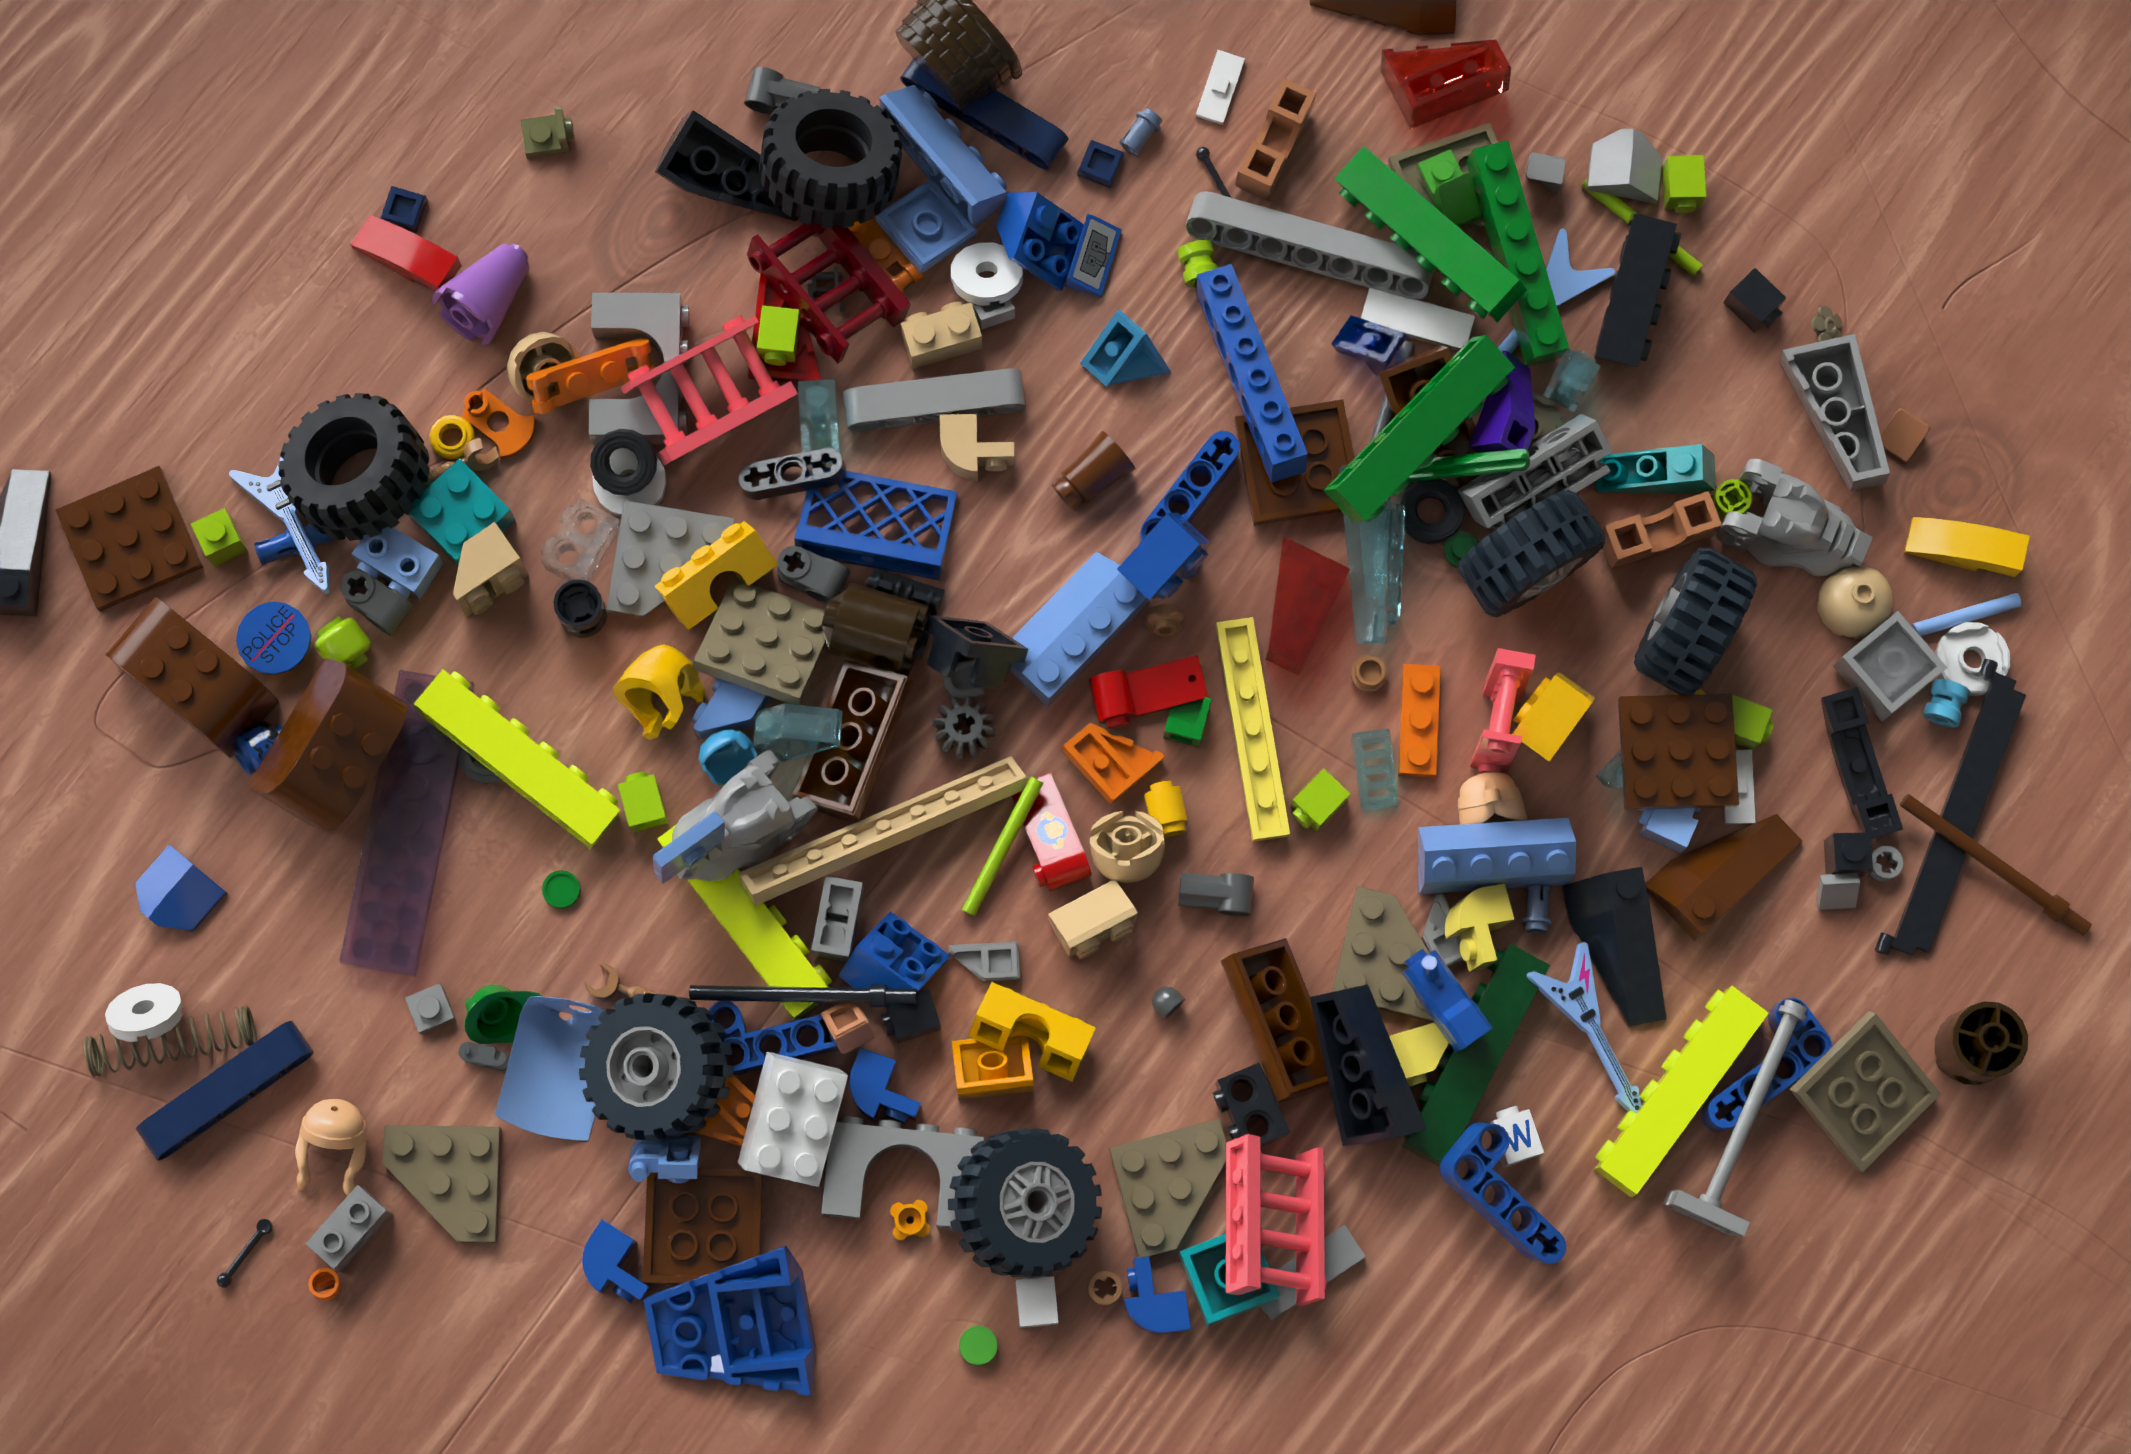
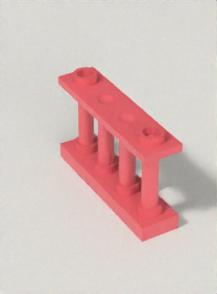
M742 315L722 325L725 332L652 370L647 365H644L627 375L630 381L621 387L623 393L626 394L637 387L639 388L666 437L663 440L666 447L657 452L663 466L798 394L791 381L782 386L779 385L777 380L773 382L746 330L759 322L756 316L745 321ZM731 338L737 344L760 387L758 393L761 397L750 403L746 397H741L715 349V346ZM702 354L729 404L726 407L729 414L720 419H717L715 414H710L683 363ZM668 371L673 375L698 421L695 423L698 430L688 436L685 435L683 430L679 432L651 381Z
M1501 648L1497 649L1483 689V695L1491 697L1490 701L1493 702L1489 730H1483L1470 767L1478 768V773L1480 774L1487 772L1507 773L1518 751L1522 736L1510 734L1515 701H1520L1534 669L1536 658L1534 654Z
M1246 1134L1226 1142L1227 1294L1242 1295L1261 1288V1283L1296 1288V1305L1299 1306L1325 1299L1327 1281L1325 1277L1324 1177L1326 1173L1324 1148H1314L1296 1155V1160L1262 1154L1260 1151V1136ZM1260 1169L1296 1176V1197L1262 1191L1260 1188ZM1261 1207L1296 1213V1235L1262 1229ZM1261 1245L1296 1250V1272L1262 1267Z

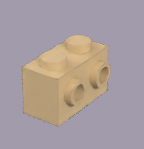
M962 302L949 303L943 306L940 312L929 315L926 312H919L907 317L906 322L901 323L902 338L912 370L982 349V334L971 302L967 304H962Z

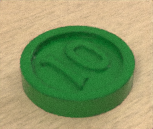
M555 871L549 874L543 882V897L552 907L559 909L568 908L580 896L579 881L568 871Z

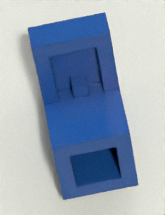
M860 1047L850 1074V1091L858 1109L873 1121L876 1120L880 1107L887 1109L885 1116L902 1123H906L908 1118L916 1120L921 1109V1102L887 1090L897 1066L896 1060Z
M601 1219L584 1247L582 1264L585 1276L589 1283L602 1294H604L612 1281L616 1284L612 1291L630 1303H632L635 1297L643 1301L652 1289L621 1269V1266L637 1242L603 1219Z
M1149 1256L1134 1258L1133 1267L1127 1268L1129 1290H1137L1138 1297L1123 1300L1124 1308L1129 1318L1139 1328L1154 1334L1189 1331L1191 1326L1185 1290L1155 1295Z

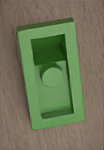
M1451 149L1417 164L1416 169L1435 207L1459 227L1481 216L1470 172L1462 173Z

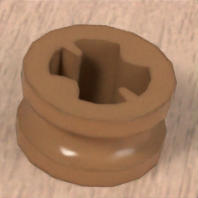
M1101 1270L1095 1273L1089 1281V1296L1096 1304L1102 1306L1111 1305L1119 1299L1122 1293V1282L1114 1272ZM1108 1277L1114 1281L1115 1284L1111 1287L1116 1288V1292L1113 1296L1106 1294L1102 1299L1096 1295L1095 1292L1099 1289L1094 1288V1284L1097 1280L1104 1282Z

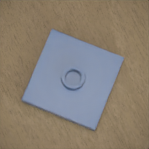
M932 178L885 208L875 217L878 225L916 267L920 274L974 239L977 234L975 228Z
M712 812L653 855L654 873L662 885L686 867H691L707 855V852L725 840V822L717 812Z

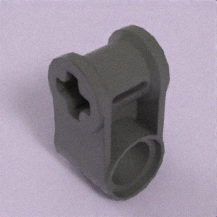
M789 546L783 549L778 556L777 573L781 582L808 594L813 599L824 604H828L830 599L841 593L850 574V570L841 563L821 557L802 547ZM795 560L799 561L800 568H796L794 572H789L788 565H792Z
M363 570L350 571L341 581V591L349 606L365 616L369 622L389 636L393 635L414 607L400 593L385 586ZM354 585L357 587L364 585L367 593L363 595L358 592L354 596L352 587Z

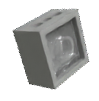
M1899 611L1833 665L1852 689L1858 687L1861 699L1881 722L1948 668Z

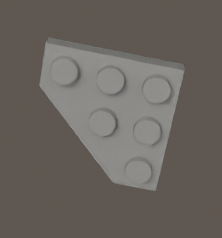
M624 500L606 611L644 617L664 602V599L655 588V585L661 582L662 576L669 570L676 567L680 568L690 561L692 554L699 548L706 545L710 546L720 539L723 531L734 524V518Z

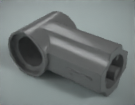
M755 67L751 75L744 104L754 111L772 114L775 109L781 108V104L791 97L798 99L800 93L811 91L812 94L818 93L820 87L786 79L781 73L770 68Z
M1181 873L1178 906L1214 909L1220 914L1231 916H1250L1254 877L1237 873H1224L1221 876Z

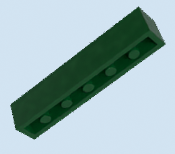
M1509 944L1504 951L1496 950L1497 961L1487 967L1488 970L1492 971L1487 984L1480 982L1471 997V1000L1476 1003L1493 1028L1460 1051L1455 1052L1454 1049L1452 1051L1447 1048L1445 1049L1436 1069L1441 1071L1436 1082L1433 1084L1428 1081L1418 1099V1102L1423 1104L1420 1114L1427 1130L1404 1136L1406 1139L1402 1145L1403 1148L1439 1167L1443 1157L1463 1134L1539 988L1528 980L1527 974L1534 971L1545 975L1550 967V964L1512 944Z

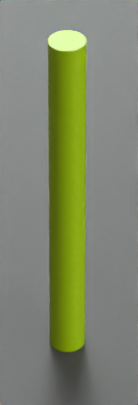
M1587 179L1581 186L1584 190H1586ZM1586 190L1627 224L1629 223L1630 215L1637 213L1617 196ZM1678 246L1676 255L1669 253L1671 259L1693 276L1703 267V264L1680 246Z
M1032 776L1028 780L962 907L963 911L973 916L976 915L1044 782Z

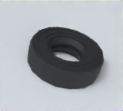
M617 429L606 433L596 442L591 452L590 468L594 479L603 489L614 495L628 496L640 492L651 483L657 470V456L653 445L644 435L630 429ZM626 448L636 455L638 467L632 475L620 476L611 469L610 456L615 450Z
M1432 479L1417 481L1411 484L1401 497L1398 513L1400 523L1409 536L1422 543L1435 544L1446 541L1448 537L1458 531L1462 525L1465 509L1463 499L1457 488L1445 480ZM1426 498L1438 499L1445 507L1446 514L1444 519L1437 524L1425 523L1418 515V504Z

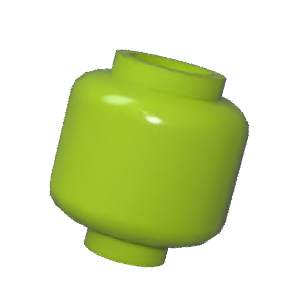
M339 615L316 632L319 638L315 642V648L323 659L342 662L354 670L369 660L364 653L370 649L371 640L355 619L346 618L343 620Z

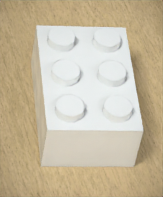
M767 1052L738 1164L746 1171L819 1187L848 1075L838 1068Z

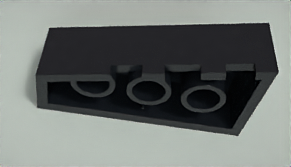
M1632 213L1628 223V227H1630L1629 233L1626 235L1621 249L1619 270L1616 271L1609 297L1610 303L1604 314L1594 356L1638 367L1640 360L1647 361L1652 340L1646 339L1649 325H1657L1662 307L1661 304L1656 303L1659 289H1667L1672 269L1666 268L1669 253L1676 255L1682 233L1675 232L1676 223Z
M1369 985L1311 996L1310 1000L1342 1145L1348 1146L1393 1139L1427 1130Z

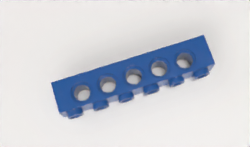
M1232 264L1197 274L1196 296L1270 482L1273 483L1306 472L1307 450Z

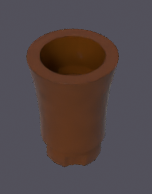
M1101 431L1090 446L1061 473L1062 477L1052 483V487L1072 510L1077 511L1084 503L1088 504L1114 482L1134 471L1135 466L1117 443L1107 433Z

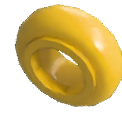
M444 416L438 419L431 427L429 434L430 445L434 452L442 458L449 460L462 458L466 444L475 439L474 429L470 422L461 416ZM453 428L459 429L463 436L459 444L455 446L443 444L441 439L445 431Z

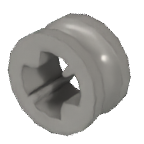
M1882 846L1872 851L1873 870L1869 872L1872 878L1878 881H1888L1901 873L1903 858L1897 849L1891 846ZM1884 854L1888 856V862L1893 864V869L1889 868L1885 871L1886 873L1881 871L1882 865L1876 863V859L1882 858Z

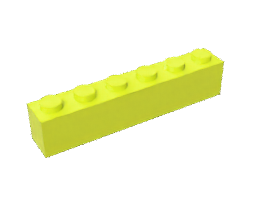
M442 669L415 701L414 711L591 850L619 816L620 809L616 806L618 800L605 789L601 788L599 791H596L586 782L589 780V777L576 766L571 765L567 768L558 761L557 758L560 755L550 745L543 741L538 745L527 735L530 731L515 718H512L509 722L498 713L501 708L486 695H482L481 698L477 697L469 690L471 684L460 674L453 671L450 675Z
M675 826L658 838L662 848L672 841ZM738 869L729 878L718 881L687 879L768 986L828 987L833 982L820 964L813 968L806 959L805 955L810 951L798 935L795 934L793 937H789L782 927L787 921L774 904L769 908L764 903L756 906L753 904L741 884L738 874L740 871ZM781 1002L794 1021L801 1019L820 1004L817 1002Z
M1730 986L1724 992L1718 989L1705 1005V1008L1710 1012L1702 1022L1696 1019L1683 1036L1688 1042L1680 1053L1674 1049L1662 1064L1661 1068L1666 1071L1658 1083L1652 1079L1640 1094L1639 1098L1644 1102L1637 1113L1631 1109L1626 1113L1617 1126L1622 1132L1613 1143L1608 1139L1595 1156L1600 1162L1594 1170L1629 1197L1638 1194L1769 1014L1733 986Z

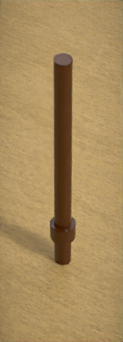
M1907 794L1900 803L1902 808L2044 908L2043 912L2055 921H2063L2082 936L2089 931L2092 924L2070 909V903L2059 895L2052 896L1910 794Z

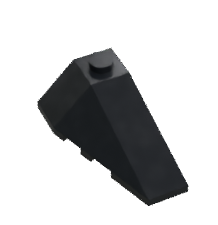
M1642 867L1608 872L1563 885L1562 891L1569 924L1575 934L1579 936L1581 942L1588 944L1590 960L1593 965L1595 964L1606 983V988L1627 1025L1635 1026L1666 1020L1651 909Z

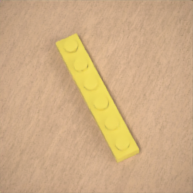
M1253 617L1216 622L1252 842L1289 837L1290 829Z

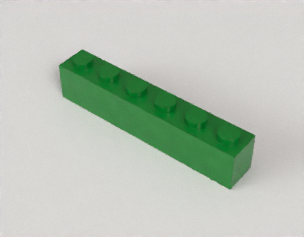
M1509 141L1475 148L1472 150L1466 163L1472 177L1494 258L1513 273L1527 289L1510 308V314L1525 365L1529 367L1561 359L1569 349Z
M1365 146L1355 154L1334 178L1342 187L1339 194L1355 208L1360 203L1368 210L1364 216L1379 230L1384 225L1393 232L1389 238L1405 252L1412 248L1419 255L1415 260L1430 274L1435 270L1442 274L1445 278L1441 283L1455 296L1458 297L1461 292L1471 300L1467 304L1468 307L1483 320L1489 315L1498 323L1527 291L1523 283Z
M1487 335L1472 337L1323 491L1352 523L1373 521L1384 511L1383 503L1391 495L1396 496L1409 485L1410 481L1407 478L1416 469L1418 471L1422 470L1434 459L1435 455L1432 452L1440 444L1446 445L1457 436L1460 431L1457 427L1465 418L1469 420L1477 415L1484 407L1482 401L1490 393H1497L1508 383L1509 379L1506 376L1515 368L1514 365Z

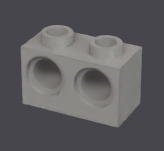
M825 876L811 948L814 957L842 962L848 961L853 951L864 893L863 882Z

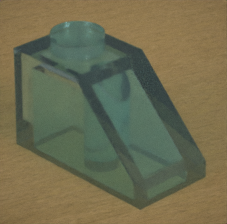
M1569 348L1553 373L1543 395L1575 413L1601 366L1596 364L1595 359L1588 353L1581 350L1575 352Z
M835 379L798 381L803 452L832 448L840 453Z
M781 704L756 712L753 746L763 752L771 750L781 762L840 746L843 712L839 709L795 704Z

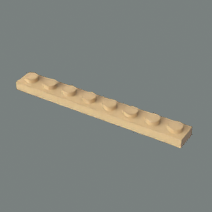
M1012 756L741 871L738 873L741 884L756 906L1021 792L1028 782L1027 777Z

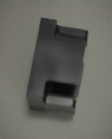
M928 615L924 628L934 636L927 665L945 677H953L958 662L964 661L965 656L976 658L969 679V683L974 687L1000 689L1003 682L1006 681L1011 663H1025L1029 650L986 621Z

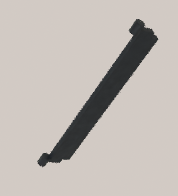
M1984 659L1978 674L1979 678L1989 681L1990 684L1940 814L1942 818L1970 838L1974 836L2026 694L2014 690L2016 680L1996 672L1998 663L1991 659ZM1935 830L1895 936L1880 933L1874 949L1880 954L1889 955L1891 948L1910 956L1914 955L1916 948L1927 953L1931 950L1967 854Z

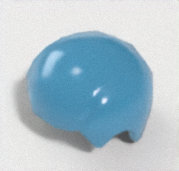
M722 730L711 734L700 746L698 760L703 772L708 774L714 784L725 785L758 755L752 741L744 733L734 730Z

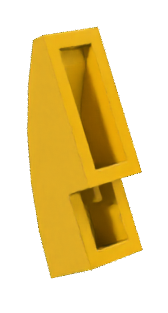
M1913 517L1904 553L1971 571H1976L1980 568L2016 577L2023 570L2030 536L1972 523Z

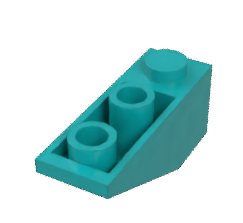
M1703 444L1608 454L1598 460L1608 465L1611 471L1596 480V491L1598 493L1685 494L1716 490L1715 455Z

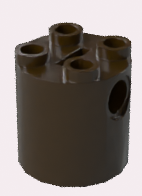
M851 582L845 591L829 600L824 612L821 628L829 653L909 677L915 659L913 654L916 645L920 646L925 632L926 624L924 623L929 607Z
M1984 1001L1951 1015L1941 1024L1935 1037V1055L1938 1068L1950 1078L1967 1085H1980L2011 1073L2022 1063L2028 1050V1033L2023 1020L2013 1009L1999 1002Z

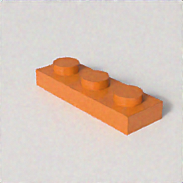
M1403 664L1398 776L1431 778L1436 776L1441 666Z

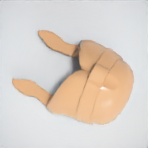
M1487 772L1471 777L1462 784L1460 797L1458 798L1460 824L1484 823L1494 813L1514 821L1528 820L1519 787H1516L1514 780L1509 775L1500 772Z
M341 1099L322 1100L314 1104L303 1117L295 1148L299 1169L297 1185L301 1192L305 1190L311 1179L308 1166V1148L311 1144L336 1150L354 1148L343 1182V1190L346 1196L356 1187L354 1178L356 1173L362 1168L366 1157L367 1128L363 1116L352 1103Z

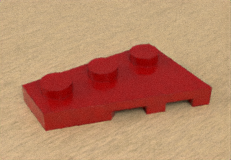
M760 273L755 312L759 322L754 325L752 343L756 350L762 305L790 308L762 273ZM801 321L795 362H786V365L777 366L764 362V359L761 360L773 381L777 380L778 382L785 383L791 381L794 384L821 386L810 331ZM749 368L748 378L755 379Z

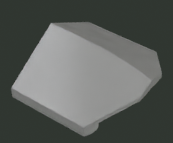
M1620 129L1592 144L1586 190L1656 204L1659 194L1662 157L1642 132L1635 129Z

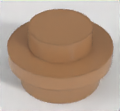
M1375 655L1361 656L1354 662L1351 668L1352 682L1358 689L1365 692L1379 690L1384 686L1388 678V668L1385 662Z

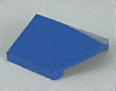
M170 844L135 883L140 912L157 926L185 931H194L227 893Z

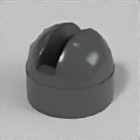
M1162 987L1155 992L1152 1005L1156 1013L1165 1020L1183 1004L1185 998L1172 987Z

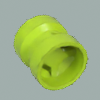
M1210 240L1193 241L1177 249L1179 262L1185 265L1183 278L1187 287H1196L1197 274L1218 268V265L1213 263L1211 259L1214 255V248Z
M1736 479L1724 481L1711 497L1720 521L1723 520L1728 512L1744 514L1752 503L1750 488L1744 482Z

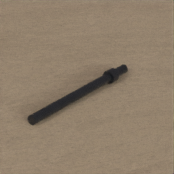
M871 984L870 988L690 985L689 999L701 1001L870 1003V1007L886 1008L887 1004H917L918 992L917 989L888 988L885 984Z

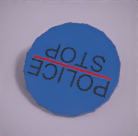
M268 602L257 605L244 616L238 626L236 643L239 655L249 667L261 674L278 675L289 672L302 663L310 649L312 635L308 621L298 609L287 603Z

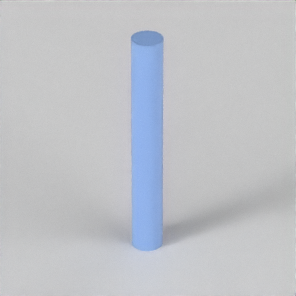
M2018 593L2010 594L1913 623L1912 627L1920 636L1928 635L1965 622L1975 621L2021 607V599Z

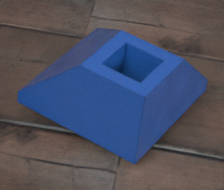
M1038 192L1007 193L996 227L1008 258L1057 291H1062L1084 224Z
M890 911L856 946L840 972L839 977L854 988H870L871 984H885L888 988L917 989V992H919L951 955L911 927L904 919L899 918Z

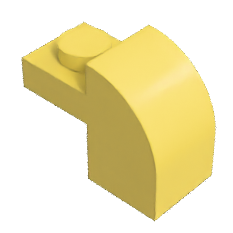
M1505 883L1474 890L1458 901L1448 912L1445 921L1446 938L1460 937V954L1463 960L1466 961L1469 972L1483 970L1497 961L1490 931L1501 929L1514 920Z

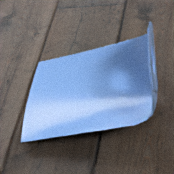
M542 996L529 997L520 1014L494 1116L539 1135L588 1141L595 1118L592 1108L596 1105L594 1102H586L582 1092L583 1089L587 1088L586 1080H580L579 1068H585V1058H581L580 1053L582 1046H588L591 1039H587L586 1034L591 1025L599 1026L601 1024L598 1016L604 1010L594 1005L568 999ZM569 1006H580L587 1008L591 1011H580L570 1008ZM559 1013H568L573 1015L570 1020H563L560 1018Z

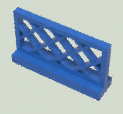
M830 467L823 469L825 473L831 471ZM846 471L843 480L837 484L840 489L823 498L818 489L807 490L800 522L797 525L794 538L795 546L802 547L814 554L834 561L940 581L957 491ZM860 485L870 486L876 496L860 505L850 491ZM896 492L906 493L912 503L896 512L887 500V497ZM845 495L854 509L838 518L829 504ZM815 496L818 502L812 505ZM931 499L948 501L946 511L934 518L930 516L923 504ZM881 502L890 516L874 525L865 511ZM821 508L826 511L833 521L823 528L808 525L810 515ZM917 508L926 520V523L910 531L901 517ZM857 515H860L869 528L859 535L849 533L843 525ZM943 521L942 530H941V529L938 527L937 524H939V523H941V522ZM893 522H896L905 534V536L895 542L885 540L879 532ZM932 528L939 538L938 549L922 547L916 537Z

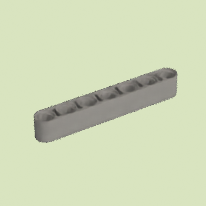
M1200 192L1194 197L1185 224L1188 234L1198 240H1210L1215 245L1408 299L1417 300L1425 297L1433 273L1427 272L1415 260L1419 255L1412 248L1405 252L1395 243L1213 192Z

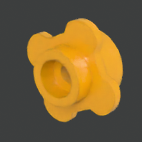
M916 1200L913 1204L905 1205L897 1202L892 1205L890 1214L895 1220L893 1235L896 1239L905 1240L907 1236L914 1235L924 1238L929 1234L930 1225L926 1223L925 1216L928 1206L924 1201ZM909 1216L914 1218L912 1224L906 1221Z

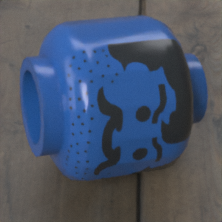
M261 721L237 737V748L233 750V753L240 766L248 775L255 774L283 728L281 725L273 727L270 723Z

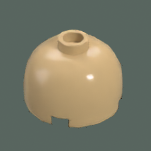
M547 332L533 333L520 340L511 351L507 363L508 379L515 392L532 404L531 401L534 399L533 390L528 388L526 376L533 372L579 358L581 355L578 349L562 336ZM550 383L547 387L548 393L555 391L554 383Z
M1862 564L1861 567L1851 565L1848 568L1839 569L1822 583L1819 590V601L1817 602V611L1823 624L1834 634L1855 637L1854 639H1863L1889 618L1893 608V590L1888 579L1877 569Z
M1123 811L1102 817L1092 826L1091 838L1089 840L1092 860L1106 878L1121 883L1139 882L1150 877L1157 870L1164 856L1165 841L1163 827L1156 818L1135 811L1136 817H1124Z

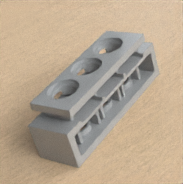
M1580 414L1529 446L1530 466L1525 471L1484 474L1459 488L1458 492L1473 520L1487 529L1490 528L1495 531L1519 513L1526 511L1553 494L1556 495L1564 490L1577 493L1611 472L1608 465L1598 461L1613 451L1597 421L1584 414Z

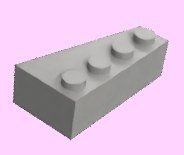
M1847 335L1782 350L1780 364L1849 491L1886 484L1890 470L1856 335Z

